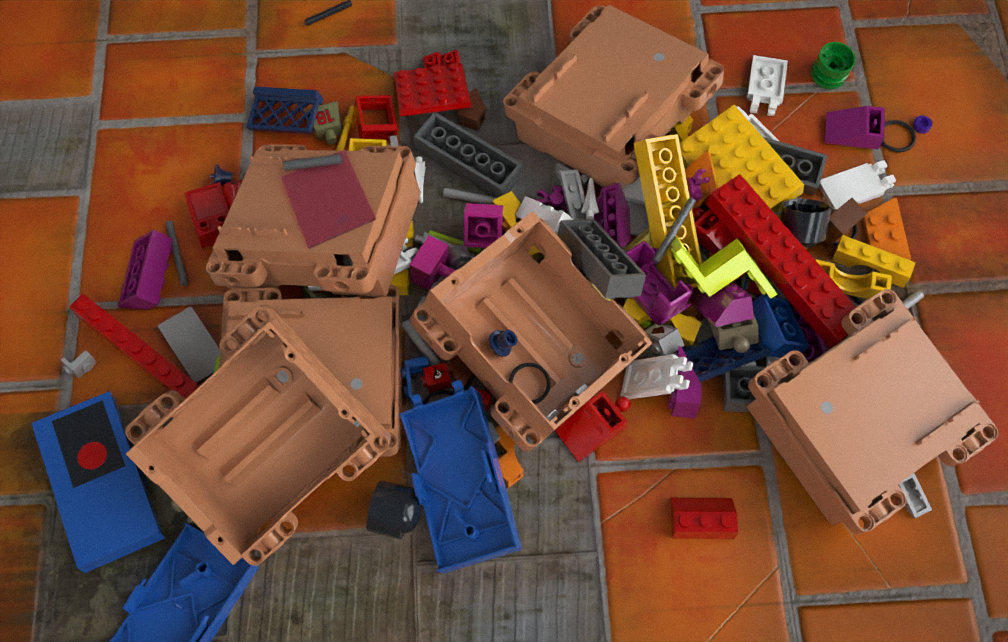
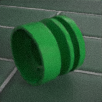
M840 42L825 44L811 68V76L814 82L825 89L841 87L855 65L856 57L852 49Z

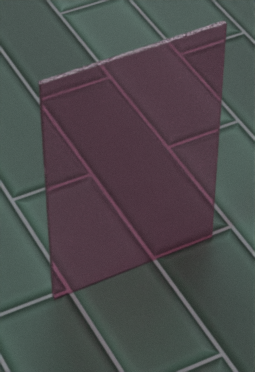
M345 149L333 154H341L342 164L298 169L281 177L309 249L376 220Z

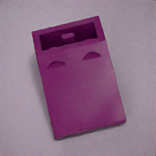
M862 106L826 112L825 143L879 149L884 139L885 108Z
M678 346L677 353L673 354L677 357L687 358L682 347ZM693 368L691 371L686 372L678 370L677 375H682L683 380L690 381L689 387L683 390L674 388V391L671 392V397H669L668 408L672 409V416L696 418L701 405V383Z

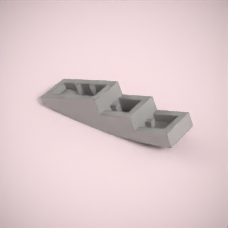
M915 473L898 484L906 496L905 508L913 518H917L932 510Z

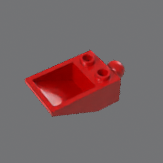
M220 182L184 192L202 248L214 246L220 233L218 226H223L229 213Z
M699 207L692 209L698 243L711 253L716 254L736 239L711 209L706 213Z
M602 391L587 401L561 424L555 432L579 463L627 429V420L620 412L628 411L631 407V401L625 396H620L616 399L614 405L606 393ZM598 409H603L604 413L600 414Z

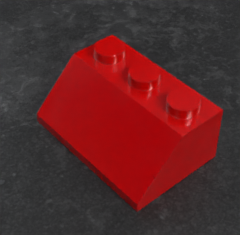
M670 498L672 539H735L737 536V511L732 498Z

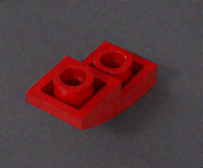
M457 49L443 55L438 51L423 57L424 68L432 69V67L437 65L461 64Z

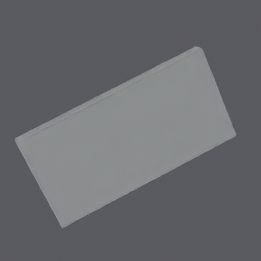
M191 306L158 325L161 333L195 383L199 385L213 375L216 359L221 354V350Z

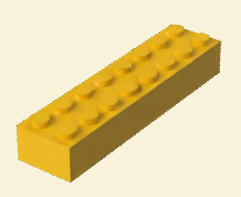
M678 134L646 139L634 143L653 248L657 249L661 246L690 198ZM691 209L675 237H678L694 260L700 265L702 260ZM671 243L660 263L657 264L658 271L675 289L680 280L684 284H690L693 288L697 287V283L688 276L682 263L679 264L673 256L674 253L671 251L673 246Z

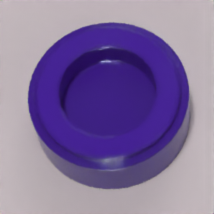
M918 116L913 122V129L921 134L929 132L932 127V121L927 116Z

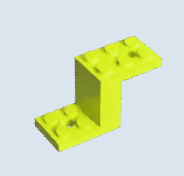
M675 237L671 242L673 256L679 264L682 263L688 276L695 280L696 286L702 294L706 292L711 297L746 272L752 281L754 280L763 295L767 293L771 299L777 295L770 281L738 239H735L700 265L694 260L678 237Z

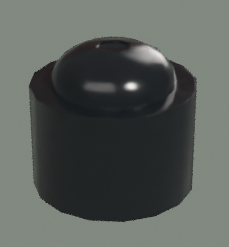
M812 199L786 200L782 203L780 220L804 248L813 247L827 239L831 207L827 203Z
M383 480L379 481L369 506L366 523L367 531L397 539H402L405 533L411 532L416 527L421 512V505L418 504L414 488Z

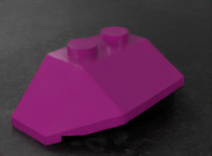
M618 182L602 188L601 195L596 200L599 213L594 214V219L623 248L631 241L630 208L622 187Z

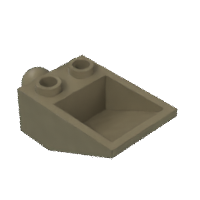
M755 317L754 319L715 327L708 320L719 350L734 348L737 352L744 353L748 351L751 344L758 343V324Z

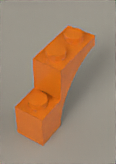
M499 425L495 429L500 439L495 445L504 454L499 455L498 460L505 486L510 488L524 476V469L516 458L515 442Z

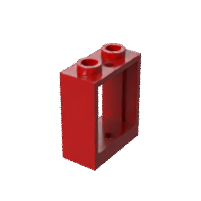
M391 95L356 96L354 110L360 139L390 141V136L397 135L398 128ZM362 110H385L387 124L364 125Z

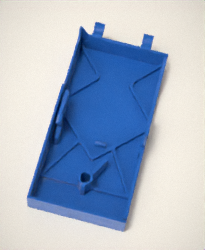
M185 523V528L147 584L143 587L146 579L143 578L133 590L123 606V609L129 615L109 642H211L259 567L257 565H250L243 557L232 565L206 538L205 533Z

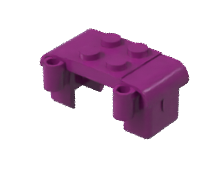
M643 241L625 252L646 274L641 296L632 298L657 325H662L691 306V303L687 305V302L693 292V287L690 284H684L680 280L675 289L655 267L657 263L652 261L658 249L651 248L647 242Z

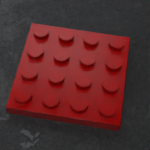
M457 63L446 66L437 65L432 67V69L417 68L415 70L394 72L400 117L471 107L462 63L460 65Z

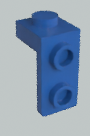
M417 356L410 360H404L405 367L402 368L403 379H407L404 393L405 397H409L410 403H413L410 396H413L411 374L424 373L423 368L429 367L428 357Z

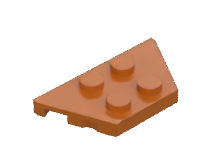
M705 151L685 169L686 178H691L700 169L706 170L701 175L702 180L705 177L710 178L708 183L701 184L700 192H702L703 196L698 202H695L692 209L704 204L710 194L718 189L709 151Z
M893 198L867 212V215L862 220L868 245L911 260L897 198Z

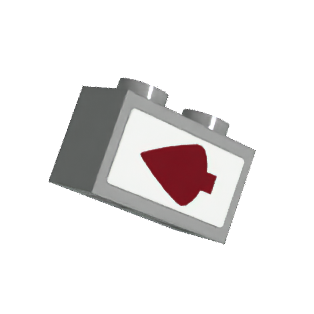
M655 323L644 330L652 342L647 350L662 356L670 355L677 351L678 346H685L678 329L667 324L657 325Z

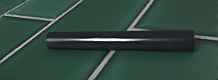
M347 0L305 19V24L309 26L351 7L352 3L350 0Z

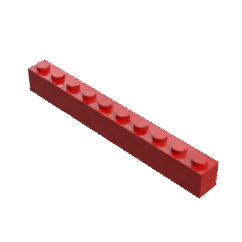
M84 293L69 306L76 317L168 391H176L186 400L200 387Z

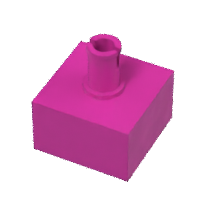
M466 203L464 212V246L487 248L502 236L503 205Z
M428 235L410 263L411 282L429 291L440 276L447 278L456 270L447 266L449 245Z

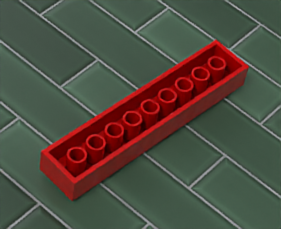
M737 175L713 191L706 202L707 206L731 234L740 241L749 255L826 345L831 349L849 337L842 327V319L854 310L856 306L742 175ZM852 318V321L857 324L856 320Z

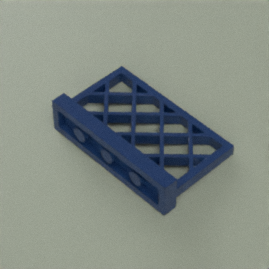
M254 86L253 94L255 99L246 127L249 130L311 134L318 107L323 104L324 98L317 90ZM266 102L267 105L259 110V103ZM277 103H282L283 106L274 111L272 107ZM292 104H297L298 107L292 112L288 110V107ZM308 105H313L312 109L305 113L303 109ZM271 109L273 113L264 118L262 114ZM286 110L288 114L280 120L277 115ZM302 111L304 115L296 121L293 116ZM260 116L262 121L254 125V120ZM276 117L278 122L273 126H269L268 122ZM291 118L294 123L285 127L283 124ZM307 119V128H300L299 124Z
M715 337L683 348L688 360L693 363L692 368L700 382L770 355L769 349L760 341L756 344H751L748 351L744 353H739L734 348L719 350ZM699 371H705V373L698 374Z

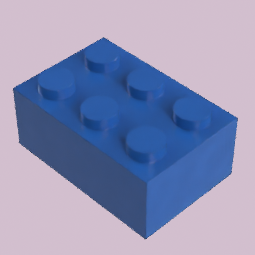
M762 294L752 302L753 314L758 324V337L761 339L762 344L769 349L770 355L768 356L782 358L793 350L803 353L810 348L787 299L779 297L771 299L768 295Z

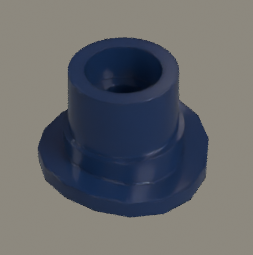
M215 164L214 175L210 174V178H214L213 184L220 182L221 186L231 182L232 172L220 169L219 164Z
M496 330L489 335L488 342L495 354L500 357H506L510 354L512 347L517 344V336L511 330Z

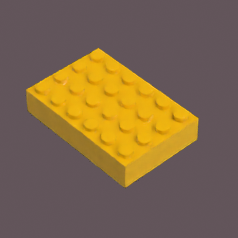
M735 104L680 143L683 164L686 168L705 151H709L718 188L741 174L774 213L782 208L784 201L795 199L803 193L804 184Z

